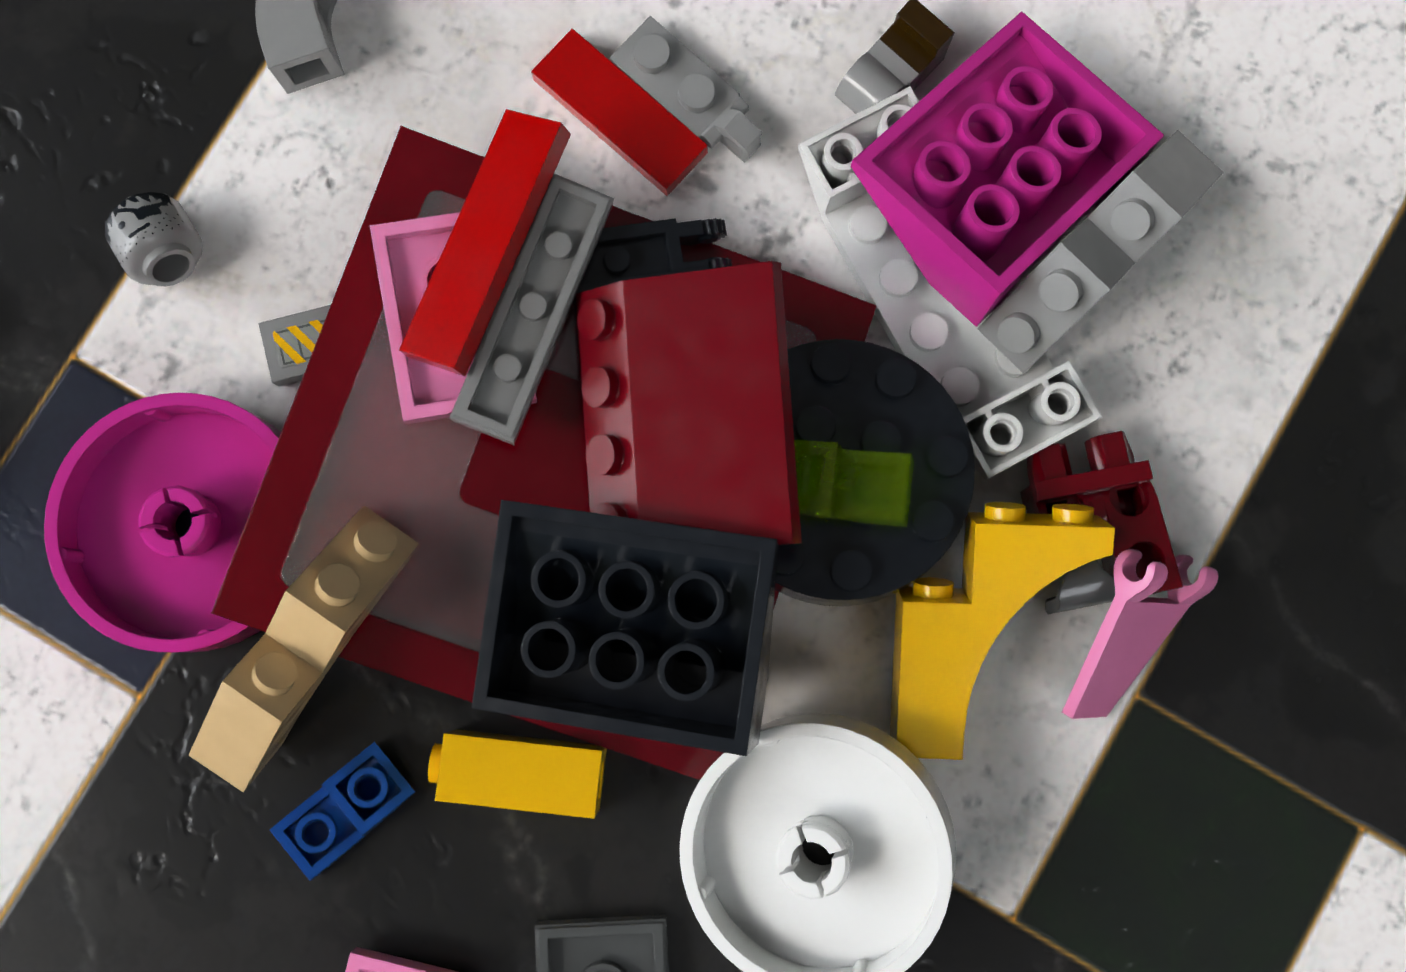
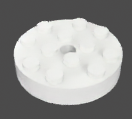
M808 713L776 719L761 725L759 744L747 756L723 753L708 768L697 784L685 811L680 838V866L689 903L702 929L718 950L743 972H905L929 947L940 929L946 914L955 877L956 841L951 816L939 787L920 760L904 745L887 733L862 721L833 714ZM804 840L820 844L827 849L829 854L835 853L831 859L832 863L829 865H818L811 862L803 852L802 843Z

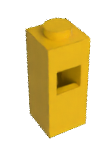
M455 729L443 733L442 744L434 743L428 765L429 783H437L435 801L595 819L600 811L607 748L593 744Z

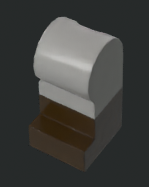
M909 0L897 13L895 22L870 50L862 55L849 69L837 87L835 96L857 114L909 86L914 91L944 60L955 32L918 0Z

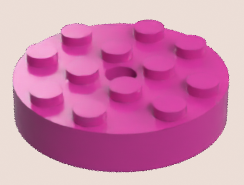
M166 393L145 397L130 402L97 421L78 439L61 463L50 488L45 510L44 540L47 558L54 579L70 606L91 627L121 644L153 652L183 653L210 651L241 642L260 631L258 629L211 614L281 432L262 418L231 402L197 393ZM189 509L191 513L199 516L192 517L189 531L179 538L176 532L177 519L183 511Z

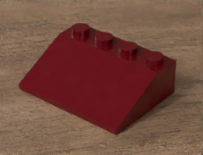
M766 261L622 280L577 293V325L579 332L581 390L583 396L590 512L779 539L778 545L802 543L781 262Z

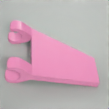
M1134 549L1121 552L1114 564L1115 597L1062 713L1071 719L1107 717L1188 608L1214 589L1219 577L1216 569L1208 566L1202 567L1197 581L1192 584L1188 580L1187 570L1193 563V558L1189 555H1178L1175 559L1183 587L1167 591L1168 598L1148 597L1165 583L1168 575L1167 567L1161 562L1153 561L1147 566L1144 578L1140 580L1136 574V565L1142 558V553Z

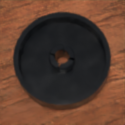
M831 339L805 343L787 349L802 543L778 545L775 590L794 599L824 606L861 605L892 596L921 578L941 559L956 539L967 517L973 496L975 462L973 446L963 416L945 388L928 371L908 357L887 347L857 340ZM841 453L845 454L843 462L848 464L855 474V481L844 487L828 483L821 472V468L826 463L838 461Z

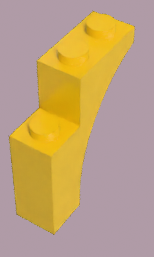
M988 502L985 503L984 512H968L965 519L962 588H954V582L948 579L923 577L914 581L913 587L908 586L896 593L890 736L904 745L916 758L963 760L966 716L973 685L993 642L1016 612L1045 586L1084 564L1113 555L1115 527L1101 517L1094 515L1093 507L1079 504H1055L1052 506V514L1026 513V506L1023 504Z

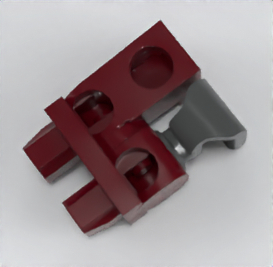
M1124 431L1099 435L1084 442L1091 469L1089 472L1072 474L1065 443L1052 444L1027 458L1030 485L1020 492L1022 504L1026 506L1027 513L1052 514V506L1055 504L1086 505L1094 508V515L1101 517L1115 527L1113 555L1101 558L1103 568L1095 560L1065 573L1056 597H1051L1045 601V611L1047 614L1112 602L1115 597L1114 564L1118 555L1128 549L1138 550L1142 553V558L1136 565V574L1140 580L1144 578L1147 566L1153 561L1161 562L1167 567L1168 575L1165 583L1153 594L1183 587L1159 500L1150 482L1153 479L1149 460L1135 462Z

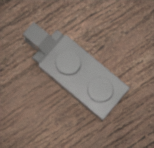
M649 16L609 58L615 66L705 142L709 148L712 149L720 141L739 159L745 162L761 146L760 136L762 131L745 116V113L749 110V105L740 97V93L652 16Z

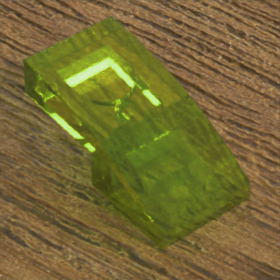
M794 440L800 514L853 522L907 527L914 459L911 454L844 450L838 442Z

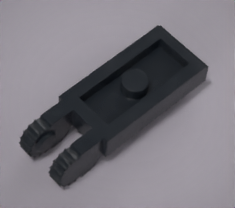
M676 218L603 228L577 293L622 280L732 266V260L723 257L683 262L681 245L708 244L725 238L727 236L725 221L721 220V218L677 223Z

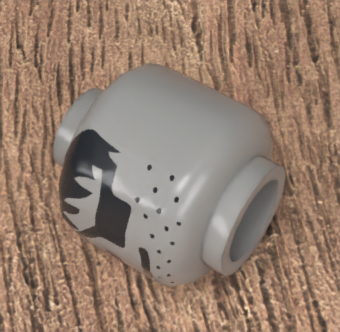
M147 192L130 196L112 209L105 222V238L127 276L140 284L166 287L180 283L191 275L202 255L203 243L197 230L181 204L167 194Z

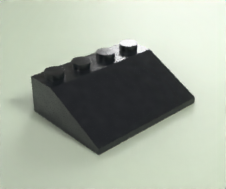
M501 500L472 708L747 756L759 744L769 672L779 539Z

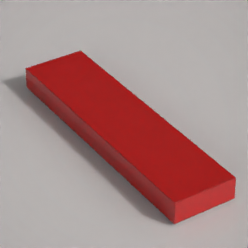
M508 109L505 110L399 351L417 361L464 377L466 376L571 136L570 132L561 122Z

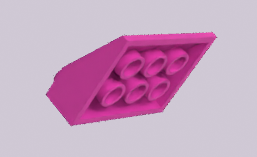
M1021 11L857 155L850 167L928 283L977 327L1028 277L1062 240L1088 218L1118 185L1149 156L1164 137V134Z

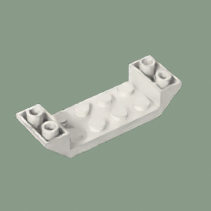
M911 86L799 143L798 150L822 221L869 303L877 306L874 314L896 352L908 357L928 371L954 400L969 431L973 446L975 469L987 480L1102 418L1070 361L1054 368L1046 353H1044L1026 372L1022 373L977 329L995 310L976 327L928 283L850 167L857 155L919 102Z

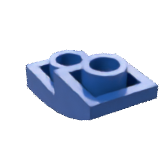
M375 741L321 784L322 788L269 829L309 881H313L415 793Z

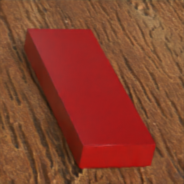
M573 28L531 71L533 80L666 196L676 188L708 153V145Z

